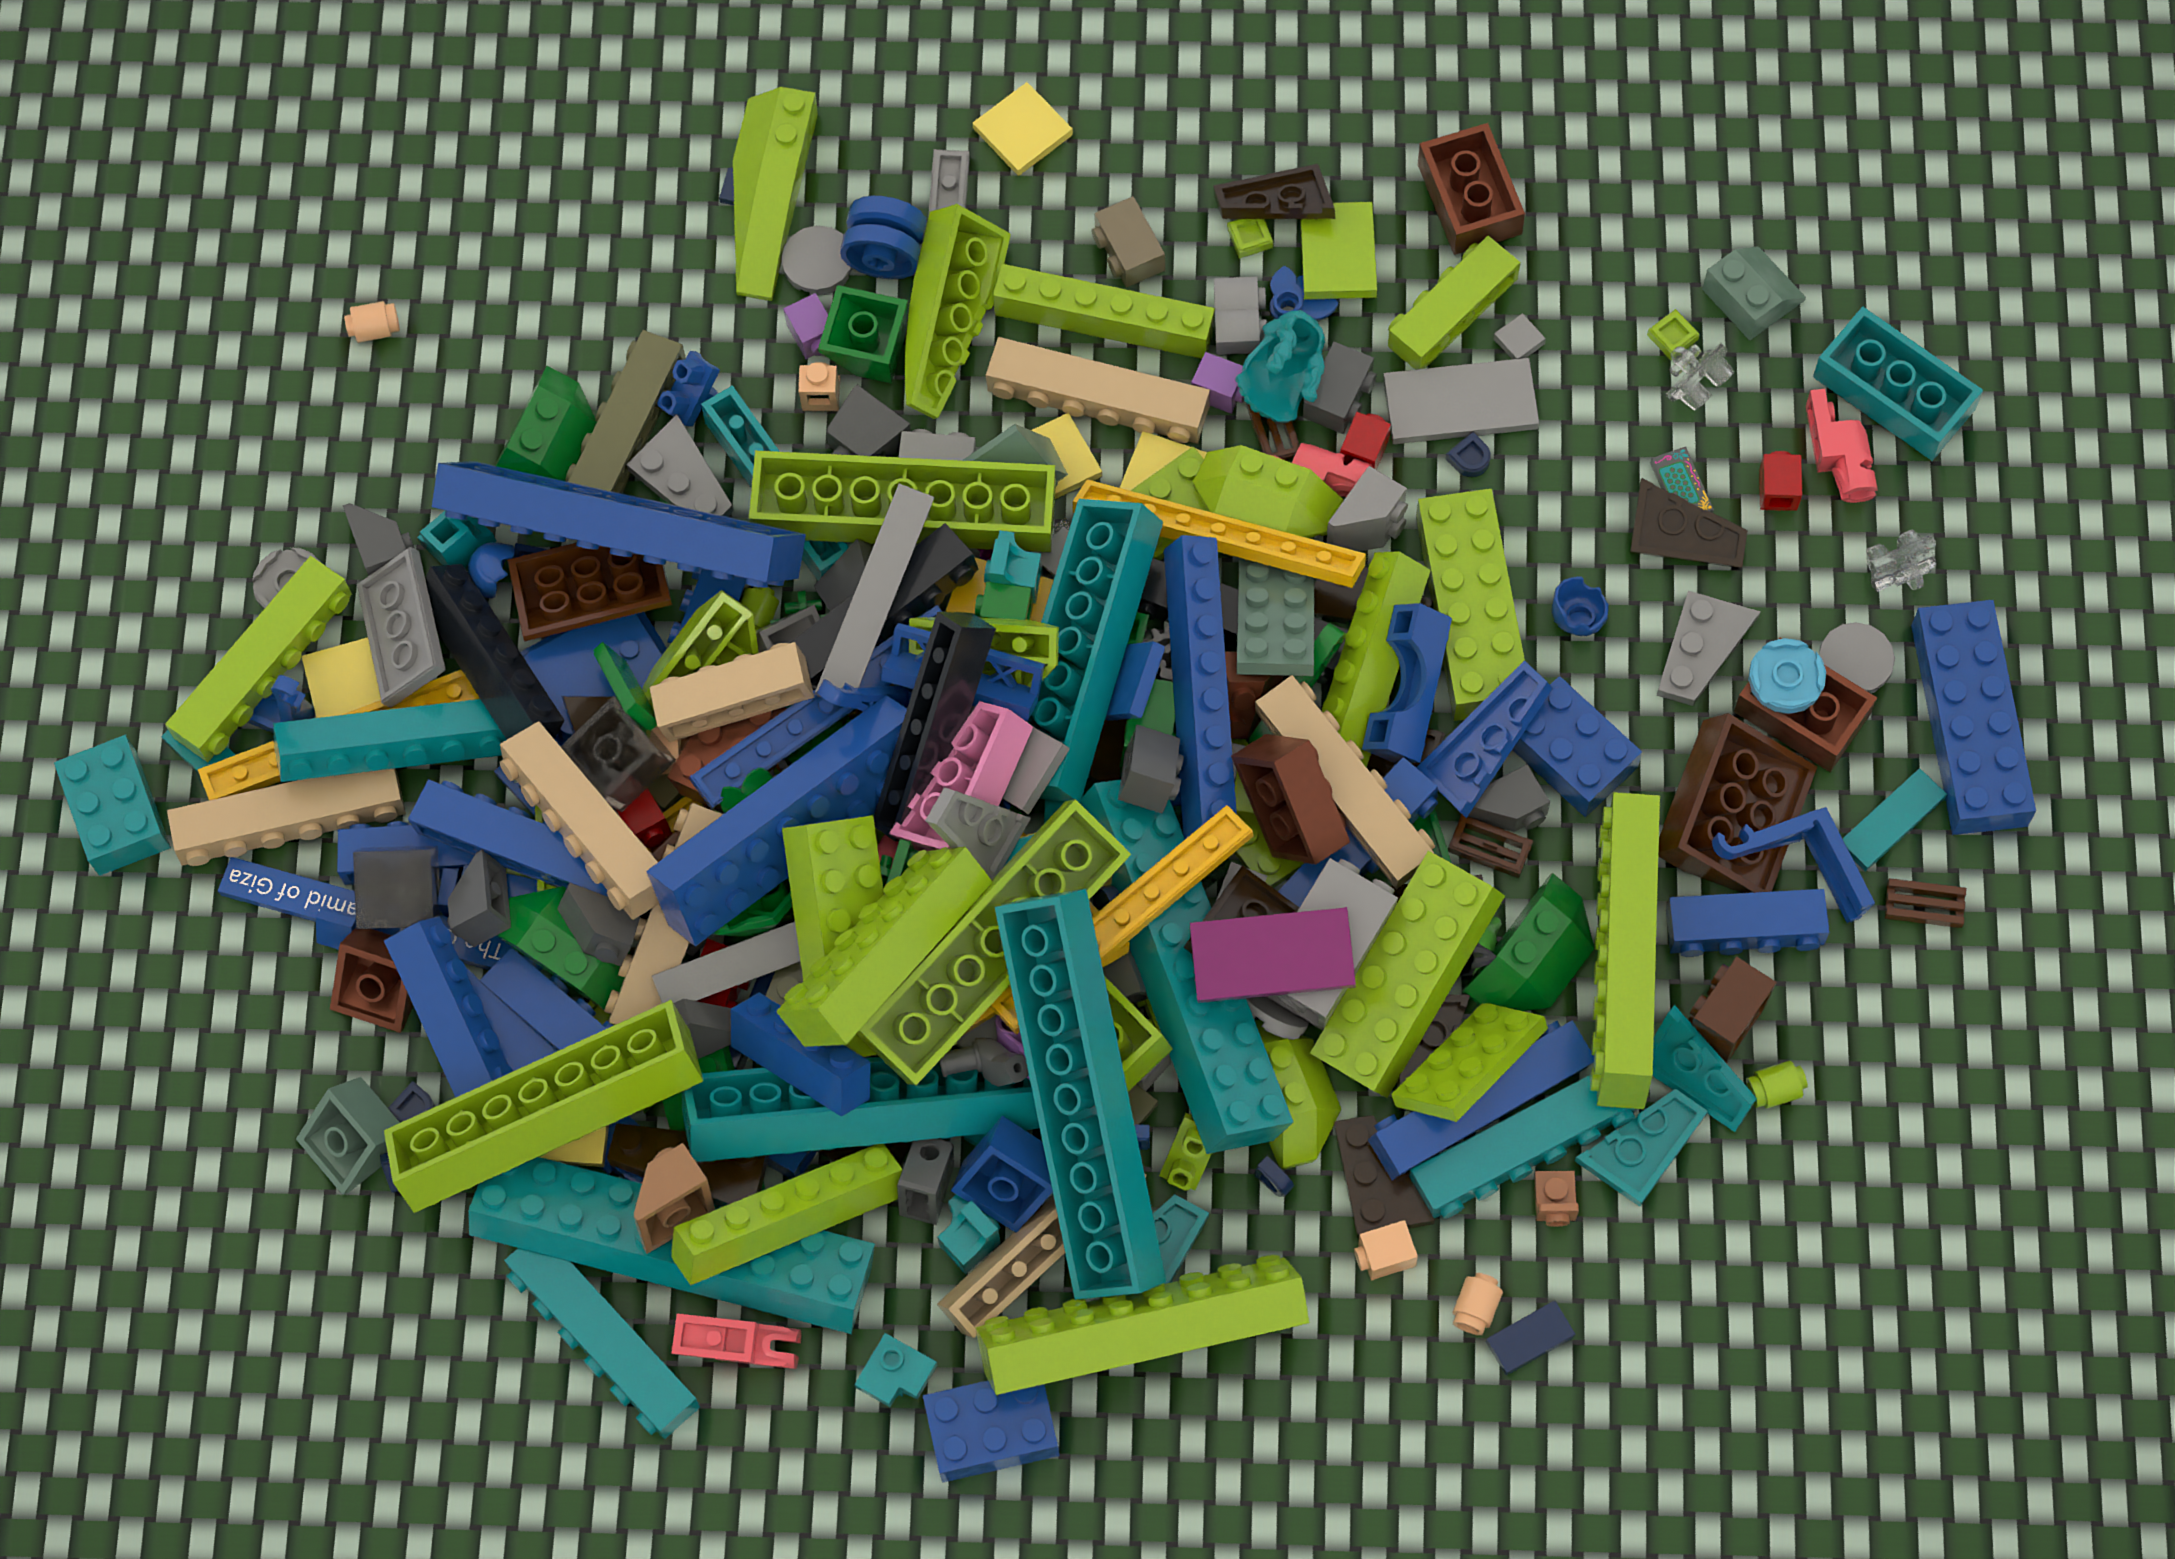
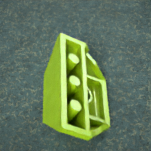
M1243 445L1207 452L1193 481V486L1199 493L1208 512L1305 538L1327 535L1328 522L1344 501L1311 469Z
M723 590L700 606L654 665L642 687L652 709L654 710L649 687L660 684L664 679L683 677L696 673L704 666H719L732 662L740 655L759 653L753 611Z
M936 617L910 618L909 626L931 632ZM979 617L996 628L990 649L1044 663L1042 681L1058 666L1059 627L1033 620ZM909 639V653L918 655L924 652L917 641ZM986 661L982 673L987 675L996 673L997 671L991 662ZM1021 670L1010 673L1017 683L1031 687L1032 673Z
M1257 1019L1255 1020L1256 1026L1293 1119V1123L1275 1140L1269 1142L1277 1164L1282 1170L1312 1163L1318 1158L1341 1111V1106L1322 1060L1310 1054L1315 1045L1314 1040L1303 1035L1302 1037L1300 1035L1299 1039L1294 1040L1279 1037L1264 1030L1265 1028L1261 1027L1264 1022Z

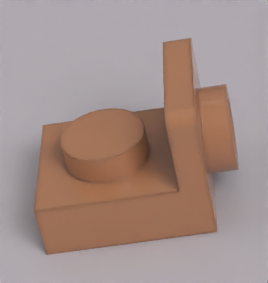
M1535 1171L1536 1221H1546V1225L1553 1227L1566 1226L1570 1224V1221H1576L1579 1209L1578 1203H1576L1575 1171Z

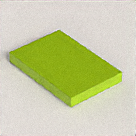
M1372 202L1333 203L1335 219H1300L1304 299L1377 298Z

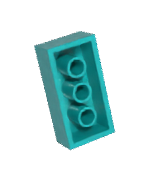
M1863 306L1818 358L1813 378L1931 461L1936 458L1976 410L1983 393V389Z

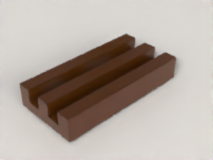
M1246 403L1261 452L1277 456L1285 461L1294 458L1300 444L1292 421L1283 423L1291 447L1285 450L1276 422H1273L1272 418L1265 417L1277 451L1272 453L1259 413L1253 412L1250 405Z
M1461 814L1448 846V852L1520 878L1533 840L1471 817L1465 818ZM1464 828L1521 848V852L1518 853L1499 846L1494 842L1463 832ZM1459 841L1480 848L1482 850L1488 851L1490 853L1496 854L1498 856L1504 857L1506 859L1512 860L1516 862V864L1492 856L1490 854L1484 853L1482 851L1476 850L1474 848L1468 847L1466 845L1460 844Z
M1889 878L1887 882L1884 919L1962 928L1965 918L1963 916L1967 888ZM1895 892H1903V893H1911V894H1919V895H1927V896L1951 898V899H1956V901L1944 900V899H1936V898H1928V897H1920V896H1912V895H1904V894H1896ZM1894 903L1922 908L1955 911V915L1894 908Z

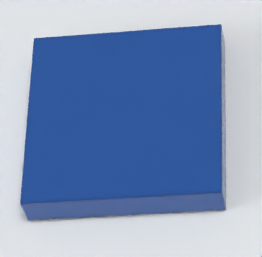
M1154 641L1127 644L1105 720L1136 719L1143 716L1165 646Z

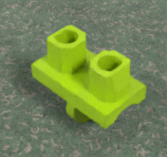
M1185 1113L1159 1174L1160 1177L1167 1179L1169 1184L1183 1190H1196L1212 1154H1206L1191 1114Z

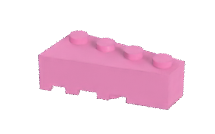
M979 701L951 742L954 747L951 753L942 762H937L931 771V774L934 775L933 779L921 796L916 793L908 805L912 810L901 825L896 822L889 834L898 840L911 841L915 850L933 851L944 847L951 848L925 821L942 790L948 788L999 806L1033 726L1007 708Z

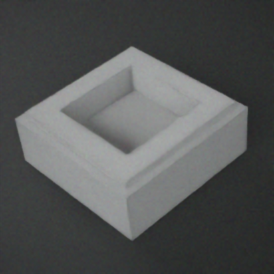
M1523 313L1494 333V340L1512 360L1527 358L1545 345L1546 340Z

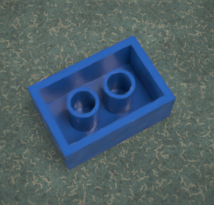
M1559 676L1550 684L1553 688L1512 750L1586 818L1638 768L1642 751Z
M983 1381L923 1395L942 1483L1060 1456L1044 1384L996 1395L989 1381Z

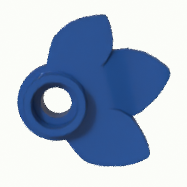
M1286 266L1280 268L1271 279L1270 288L1274 297L1270 302V313L1274 319H1278L1281 315L1290 311L1302 310L1318 321L1331 315L1338 306L1336 299H1304L1303 275L1296 278L1295 274ZM1288 306L1294 308L1290 311L1282 310L1284 307Z

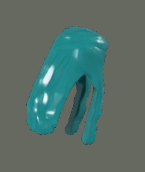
M1302 310L1285 313L1278 319H1274L1263 326L1262 329L1265 336L1262 342L1248 355L1241 373L1235 378L1239 387V393L1244 396L1245 403L1250 405L1253 412H1259L1262 417L1272 418L1273 422L1287 423L1297 418L1298 405L1303 397L1309 402H1314L1317 399L1316 391L1319 387L1321 376L1324 373L1325 362L1322 351L1325 344L1323 329L1313 317Z

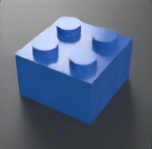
M1001 1116L965 1158L951 1191L967 1202L972 1200L981 1211L1015 1233L1018 1232L1053 1192L1043 1142L1006 1117Z

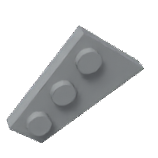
M678 415L626 464L630 473L668 504L727 517L733 512L731 502Z
M1688 591L1657 696L1693 706L1729 655L1740 644L1741 639L1749 628L1757 621L1761 611Z
M944 788L925 821L951 848L966 847L992 880L1004 867L1031 818L958 791Z

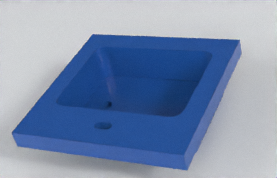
M644 612L553 634L520 652L565 720L555 741L585 776L584 763L561 696H616L593 654V650L601 642H604L627 661L640 687H643L652 668L667 649ZM639 724L638 730L645 729Z

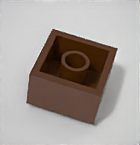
M1736 957L1730 967L1722 964L1711 981L1712 985L1706 994L1709 997L1703 994L1699 997L1689 1013L1691 1016L1688 1021L1727 1064L1766 1008L1777 982L1739 957Z

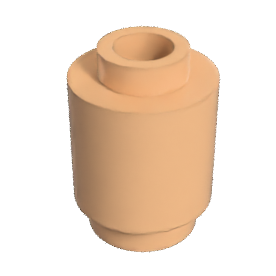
M385 301L350 307L351 315L344 316L348 337L355 336L357 343L392 337V333L400 331L394 303L385 304Z
M1476 1273L1475 1277L1465 1278L1452 1312L1455 1316L1454 1326L1467 1333L1479 1336L1483 1335L1485 1328H1490L1503 1294V1290L1497 1286L1498 1281L1495 1278L1483 1273Z

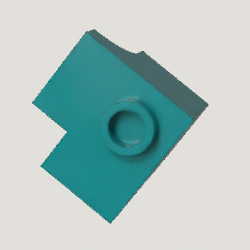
M445 511L423 528L417 537L421 545L442 565L463 564L464 567L468 566L470 557L476 548L485 543L496 542L493 533L484 525L478 524L477 518L467 517V520L449 518L445 516Z
M999 530L998 539H995L992 558L987 560L984 582L1030 587L1032 589L1033 603L1036 604L1042 573L1041 553L1028 552L1021 549L1015 542L1014 532Z
M955 1195L948 1201L950 1212L953 1215L952 1221L937 1238L941 1249L966 1275L1001 1244L998 1231L1000 1226L994 1218L982 1212L972 1200L967 1202L958 1195Z
M885 1333L854 1385L856 1389L891 1407L898 1395L903 1397L904 1394H907L918 1400L938 1364L935 1360Z

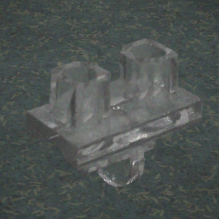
M1720 343L1713 350L1709 349L1697 360L1696 357L1701 353V349L1697 345H1692L1689 350L1680 346L1676 347L1671 352V358L1675 364L1669 371L1675 377H1678L1682 372H1685V374L1665 395L1672 402L1681 399L1693 410L1700 408L1712 394L1699 381L1706 376L1716 387H1719L1734 373L1729 363L1723 358L1728 352L1727 348Z
M1912 529L1900 535L1897 539V549L1891 552L1881 544L1867 549L1866 557L1867 564L1871 570V585L1876 592L1894 584L1900 586L1907 583L1914 591L1923 587L1922 576L1931 572V568L1936 566L1934 556L1936 541L1931 534L1921 537Z

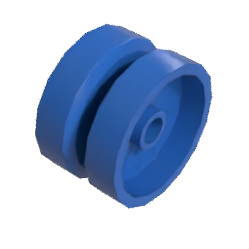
M864 196L854 200L850 205L846 221L848 230L843 235L840 248L843 261L858 272L872 277L903 279L912 276L916 272L921 251L920 245L923 242L926 230V216L918 208L896 198Z

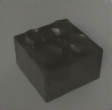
M614 696L561 746L608 804L620 812H623L676 761L675 757L652 730L649 731L643 728L626 714L618 698Z
M438 846L360 848L353 852L356 929L406 928L418 921L438 916L441 918L440 909L437 904L439 896Z

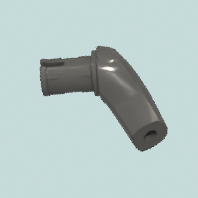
M975 1038V1041H972V1046L948 1051L939 1060L943 1077L977 1069L978 1072H982L983 1077L997 1087L1020 1082L1029 1075L1026 1058L1021 1054L1009 1052L992 1038Z

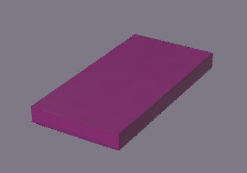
M1347 907L1190 923L1198 1003L1356 987Z

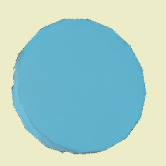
M1783 638L1770 641L1757 652L1750 664L1748 681L1753 695L1762 705L1774 712L1791 714L1804 711L1816 703L1825 686L1826 669L1820 655L1808 648L1806 643L1800 640Z

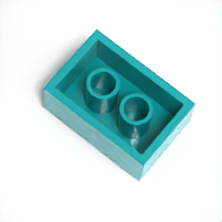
M126 735L54 762L87 860L99 876L171 848L137 751Z

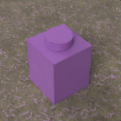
M815 293L783 308L786 325L805 359L814 355H823L818 352V347L828 314Z
M1205 352L1191 381V385L1210 389V406L1231 414L1237 402H1244V396L1239 393V387L1235 381L1236 376L1241 373L1243 366Z

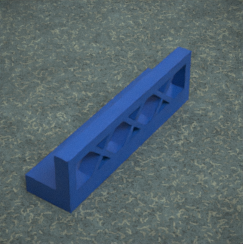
M898 623L894 630L891 655L883 666L881 680L913 689L931 632ZM907 638L917 641L924 652L915 655L902 651L903 639ZM990 649L986 661L991 662L997 672L992 675L982 673L972 706L976 707L979 701L1011 710L1023 720L1028 721L1038 704L1045 664ZM1016 670L1032 673L1031 687L1017 683L1010 673Z

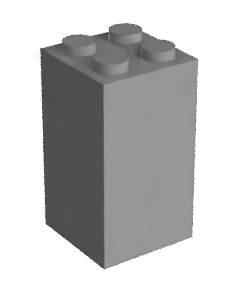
M1330 858L1297 912L1347 907L1354 972L1356 975L1397 905L1398 897L1393 895L1394 889L1383 881L1374 879L1373 882H1370L1360 876V870L1352 863L1343 859L1336 862ZM1348 988L1264 997L1323 1031Z

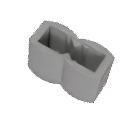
M1257 276L1214 278L1217 355L1251 353L1265 336L1262 328L1267 321L1266 319L1259 320V310L1266 309L1265 287L1258 288Z

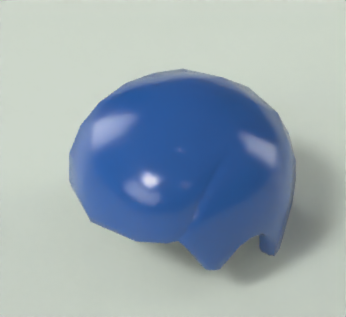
M489 542L476 548L471 555L468 564V574L484 598H495L497 582L507 577V572L502 568L506 559L514 557L513 545Z
M1577 576L1564 579L1555 588L1551 613L1555 623L1565 632L1580 637L1589 636L1597 633L1606 623L1609 605L1602 595L1600 587H1589L1584 583L1583 577Z

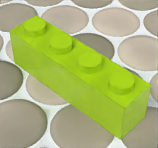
M1489 236L1479 245L1473 243L1465 251L1462 261L1455 268L1450 266L1440 275L1437 281L1438 284L1432 290H1424L1419 294L1413 303V308L1405 315L1401 313L1393 319L1388 327V347L1415 370L1425 369L1518 280L1520 261Z

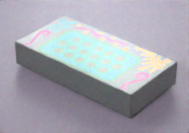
M1686 447L1651 458V467L1662 489L1674 493L1706 511L1714 512V508Z

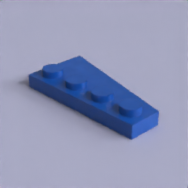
M1524 660L1416 768L1438 786V791L1467 818L1553 688Z

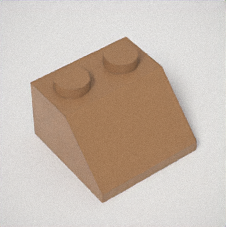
M683 1143L675 1148L670 1147L660 1151L653 1161L648 1163L633 1216L643 1249L647 1254L673 1239L675 1226L715 1210L708 1180Z

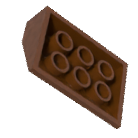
M576 543L508 559L524 642L672 605L664 565L643 561L644 555L632 554V557L610 554V548L599 546V549H587L576 546Z
M1729 713L1703 720L1659 836L1658 857L1684 872L1740 893L1772 892L1789 844L1726 860L1716 854L1712 846V839L1720 833L1725 836V841L1728 845L1737 846L1743 844L1738 835L1746 824L1754 832L1800 816L1817 766Z

